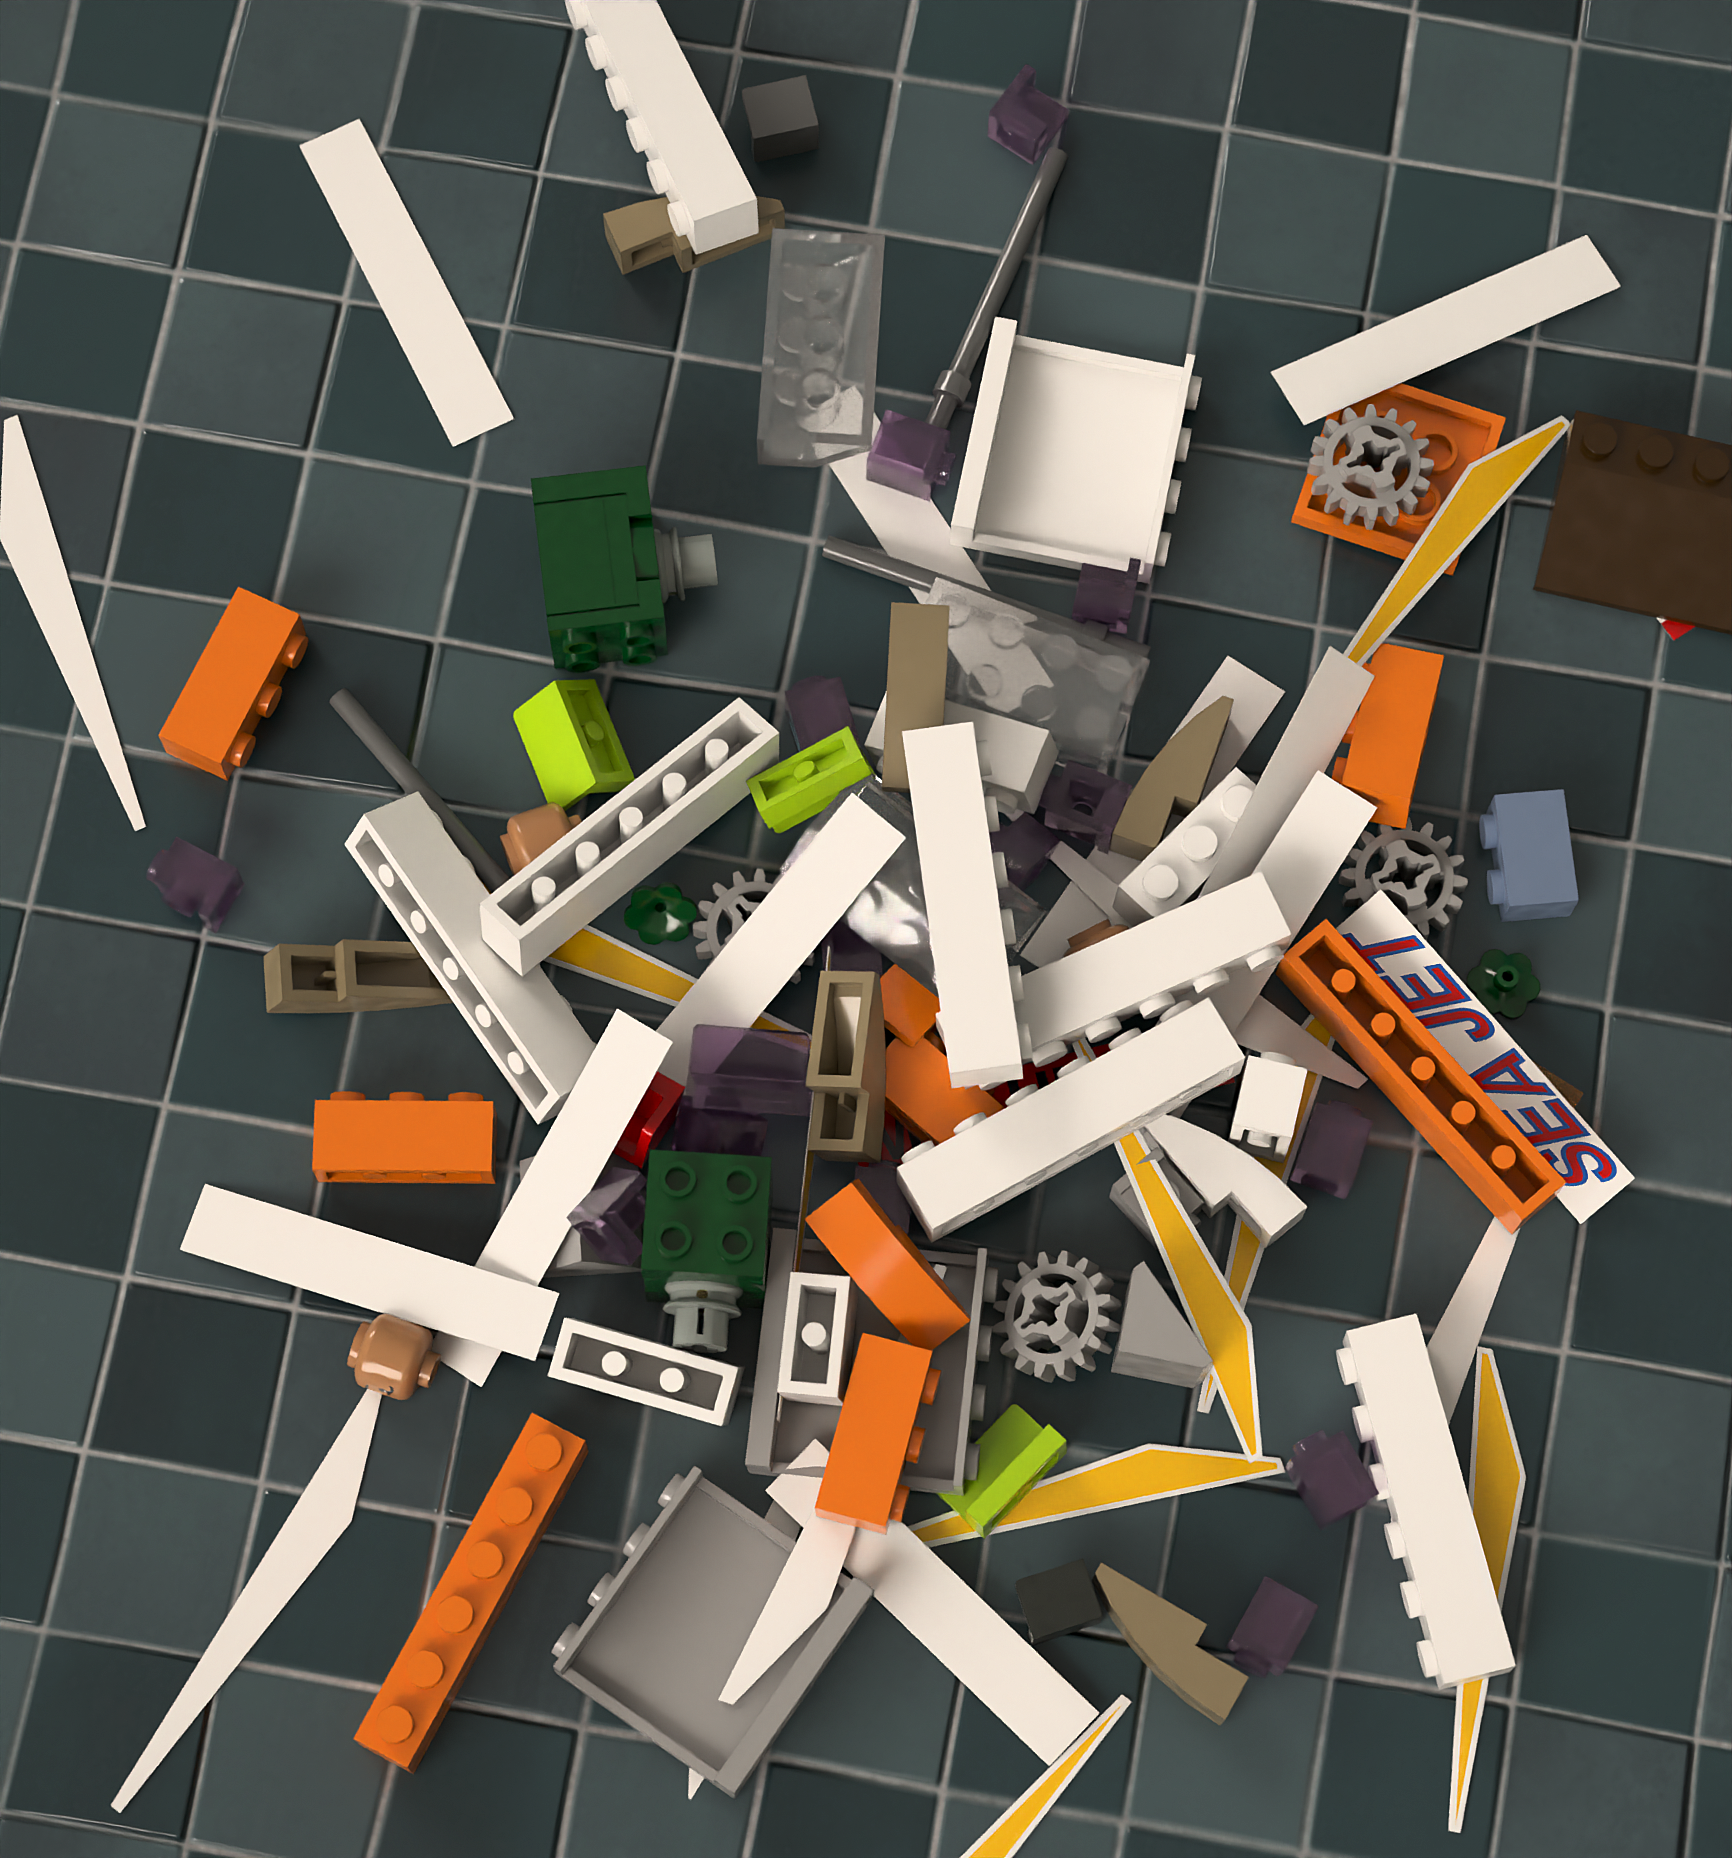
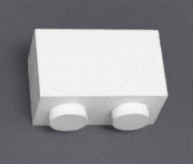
M1263 1052L1260 1058L1249 1055L1238 1094L1228 1142L1251 1156L1283 1163L1293 1136L1308 1069L1295 1066V1059L1280 1053Z
M790 1272L777 1392L787 1401L843 1406L849 1384L859 1287L851 1277Z

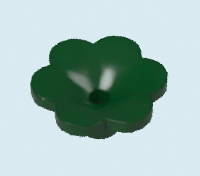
M665 882L656 887L642 885L635 888L631 894V904L624 910V923L628 928L638 930L640 939L647 944L656 945L665 939L679 942L688 936L689 923L697 916V906L692 899L682 896L680 887L674 883Z
M1498 949L1488 950L1481 957L1480 966L1472 968L1466 978L1468 989L1476 994V998L1491 1015L1500 1013L1503 1017L1510 1020L1521 1017L1526 1010L1527 1003L1535 1000L1540 992V982L1531 974V961L1522 953L1507 955ZM1502 977H1508L1510 982L1505 981Z

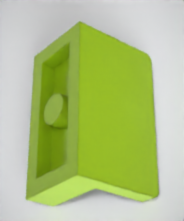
M595 679L554 680L514 711L513 718L548 803L555 802L566 811L589 793L620 792L635 780Z
M849 726L746 780V783L758 811L768 828L773 827L776 833H782L848 798L851 793L855 794L877 781V776Z
M1016 1404L1011 1405L974 1443L980 1444L977 1481L966 1480L964 1496L936 1493L984 1539L1067 1453V1440L1050 1424L1043 1429Z

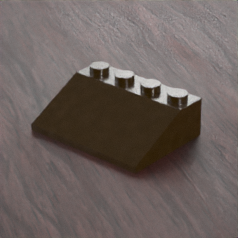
M1576 410L1564 438L1533 590L1732 635V445Z

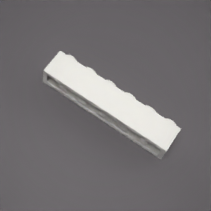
M565 0L572 25L576 30L584 28L588 36L585 39V44L595 70L602 68L605 70L608 77L605 80L606 88L616 111L624 109L629 119L626 120V128L634 150L637 153L645 151L649 162L646 163L647 171L657 194L665 192L670 201L667 209L677 236L686 235L697 255L759 233L757 198L657 1Z
M740 697L737 698L480 902L483 941L523 977L751 792L746 780L779 763V732Z
M973 722L902 731L951 1089L1023 1079L1022 1060L1031 1059L1033 1055L1028 1022L1016 1024L1013 1002L1024 1001L1020 965L1008 967L1005 945L1016 944L1012 909L1000 910L997 889L1008 887L1004 853H992L989 832L1000 831L996 797H984L981 777L992 775L987 740H975Z
M418 791L365 813L349 836L345 846L536 1123L539 1125L559 1115L597 1044L587 1035L574 1016L569 1002L555 989L540 967V963L522 977L483 941L479 903L490 894L477 877L470 860L461 854L445 831L440 817L429 808Z
M1262 871L1021 976L1024 1001L1013 1002L1016 1024L1028 1022L1033 1055L1031 1059L1022 1060V1065L1032 1060L1036 1067L1054 1062L1067 1054L1066 1046L1085 1037L1088 1038L1090 1043L1104 1040L1122 1029L1120 1022L1139 1013L1142 1014L1144 1019L1156 1017L1176 1005L1174 998L1194 989L1199 996L1208 994L1226 985L1230 981L1228 976L1230 973L1248 965L1252 972L1260 971L1283 959L1282 951L1288 948L1292 934ZM941 1012L936 1013V1028L945 1045ZM1007 1081L981 1084L979 1087L981 1091H985ZM966 1086L964 1089L966 1090L973 1086Z
M1208 997L1194 1006L1190 1000L1174 1005L1160 1016L1161 1024L1144 1033H1141L1139 1028H1134L1121 1034L1108 1045L1111 1051L1093 1061H1090L1088 1056L1077 1058L1057 1072L1059 1079L1040 1090L1036 1084L1026 1086L1015 1092L1005 1101L1007 1108L988 1118L984 1112L975 1114L954 1128V1137L937 1146L932 1141L924 1142L904 1154L901 1158L904 1164L897 1167L896 1182L931 1243L1240 1074L1245 1056L1210 998Z
M1417 1313L1348 1330L1343 1339L1344 1348L1336 1350L1337 1362L1344 1384L1354 1383L1360 1406L1352 1408L1353 1420L1360 1442L1370 1441L1376 1464L1368 1466L1369 1478L1376 1500H1387L1392 1522L1384 1524L1385 1536L1392 1558H1403L1409 1581L1400 1583L1401 1593L1409 1618L1419 1616L1425 1640L1417 1642V1651L1426 1678L1435 1676L1438 1688L1441 1690L1509 1673L1516 1666Z

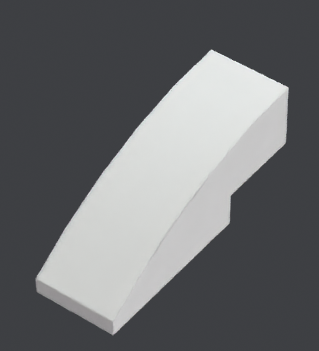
M1166 1114L1138 1129L1148 1147L1152 1151L1158 1147L1165 1155V1160L1204 1202L1201 1209L1209 1218L1228 1204L1265 1248L1270 1246L1303 1218L1307 1206L1280 1178L1252 1156L1218 1135Z

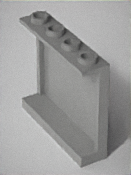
M773 1228L745 1465L750 1474L779 1477L780 1474L823 1478L826 1467L822 1466L786 1469L814 1439H817L830 1452L842 1406L787 1401L783 1397L780 1423L777 1420L780 1398L777 1388L790 1272H793L797 1230ZM804 1238L800 1265L801 1273L850 1277L821 1240ZM978 1248V1255L919 1250L933 1269L936 1264L947 1267L943 1282L970 1315L971 1320L932 1350L933 1364L931 1368L942 1370L933 1406L922 1403L916 1426L926 1428L918 1462L915 1464L906 1461L900 1484L909 1486L912 1491L964 1496L966 1480L977 1481L980 1444L970 1443L972 1420L983 1421L986 1385L976 1384L978 1361L989 1362L993 1326L982 1325L984 1303L996 1302L999 1267L988 1266V1250L985 1248ZM860 1287L850 1376L862 1332L893 1341H898L901 1335L899 1330L876 1307Z
M694 1465L686 1478L679 1473L672 1478L657 1502L664 1507L661 1514L651 1528L645 1523H641L622 1551V1553L629 1557L616 1577L608 1572L602 1577L587 1600V1603L594 1607L581 1627L572 1622L560 1636L551 1653L558 1657L553 1665L557 1675L735 1799L872 1601L874 1589L855 1576L851 1580L840 1572L828 1608L733 1705L718 1700L797 1542L705 1479L702 1475V1470Z

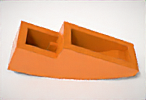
M859 1178L848 1184L804 1219L855 1283L913 1346L932 1351L971 1320L970 1315L899 1224L896 1226L893 1224Z

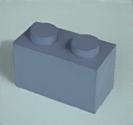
M1564 789L1494 795L1486 814L1480 815L1479 831L1483 849H1491L1494 870L1487 871V893L1491 905L1499 904L1501 922L1570 916L1579 901Z

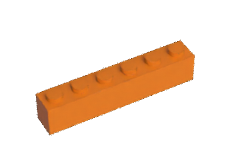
M1327 919L1283 954L1284 957L1280 960L1275 974L1511 1234L1515 1233L1557 1196L1566 1184V1181Z
M534 1413L530 1415L353 1739L359 1745L414 1774L589 1451L585 1440Z

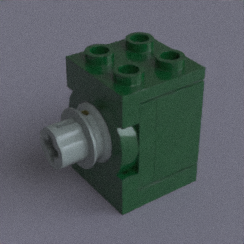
M646 465L531 478L547 624L554 668L566 667V670L569 672L582 673L599 668L600 663L623 661L625 665L642 666L655 662L658 656L668 655L663 603H666L668 598L672 596H677L679 600L685 601L684 589L718 585L712 534L678 538L676 526L671 528L670 533L661 534L659 530L653 528Z
M650 1150L641 1273L642 1278H644L647 1302L666 1303L663 1310L666 1313L675 1315L673 1347L675 1349L697 1353L725 1352L728 1342L729 1319L740 1317L742 1315L740 1308L764 1309L773 1203L772 1157ZM700 1319H704L703 1334H699Z

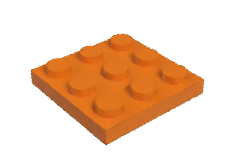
M1400 383L1327 415L1326 421L1330 418L1342 425V416L1346 408L1350 407L1359 418L1364 417L1368 404H1374L1377 417L1385 418L1388 411L1394 408L1397 410L1396 424L1403 426L1411 420L1417 423L1412 438L1413 440L1428 439L1430 444L1422 458L1434 460V466L1431 475L1424 477L1430 482L1425 497H1416L1418 504L1415 512L1409 515L1399 508L1396 525L1391 527L1384 520L1383 516L1376 517L1372 530H1367L1364 524V517L1357 515L1349 526L1343 524L1345 513L1343 509L1338 507L1335 511L1328 514L1324 511L1328 495L1327 493L1322 495L1312 494L1313 481L1319 476L1307 473L1291 522L1406 560L1467 466L1496 450L1506 417ZM1323 430L1321 432L1320 437H1325L1323 434ZM1345 443L1334 453L1333 466L1339 463L1340 458L1346 456L1345 451L1347 447ZM1366 461L1360 464L1361 467L1367 465ZM1380 467L1373 468L1374 472H1379ZM1407 468L1402 469L1401 474L1394 477L1396 481L1394 488L1396 491L1407 479ZM1460 554L1443 573L1453 576Z

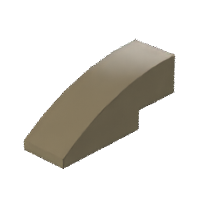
M756 196L759 233L697 255L687 236L678 237L675 233L667 209V205L670 204L668 197L638 202L604 213L603 218L605 237L623 275L672 255L675 256L682 273H685L785 233V209L780 200Z
M891 602L882 792L910 793L902 731L944 726L950 605Z
M1226 696L1220 697L1192 718L1167 742L1146 768L1129 796L1113 831L1110 851L1143 861L1162 842L1171 814L1186 818L1200 804L1230 719L1234 699Z
M343 939L335 946L278 944L263 956L267 1013H344L453 1003L412 942Z
M820 971L806 1087L815 1092L807 1150L825 1161L880 1163L886 1091V1047L880 975L876 972Z
M1101 1563L1093 1576L1092 1583L1107 1613L1129 1646L1155 1676L1183 1701L1220 1726L1228 1716L1249 1677L1196 1646L1207 1626L1206 1623Z

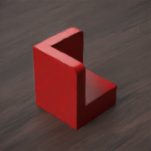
M657 1071L612 1153L642 1168L649 1158L650 1150H655L674 1123L686 1087Z

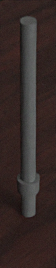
M1051 147L1047 150L948 370L941 371L932 391L935 400L920 431L921 436L931 442H941L955 408L963 406L972 387L969 377L1068 160V155L1058 148Z
M831 535L828 536L823 548L822 557L1078 645V652L1098 659L1101 654L1144 668L1150 653L1151 646L1109 632L1110 626L1091 619H1087L1086 623H1082Z
M347 688L336 692L329 701L331 706L408 795L417 791L420 793L429 808L440 817L445 831L461 854L470 860L476 875L491 893L510 879L508 875Z

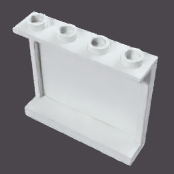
M995 317L951 522L949 544L1150 584L1153 565L1165 567L1171 533L1160 531L1164 512L1175 514L1182 482L1171 479L1174 460L1186 461L1192 429L1181 427L1184 409L1196 411L1202 377L1191 375L1195 355L1187 354L1184 367L1019 336L1016 335L1017 321Z

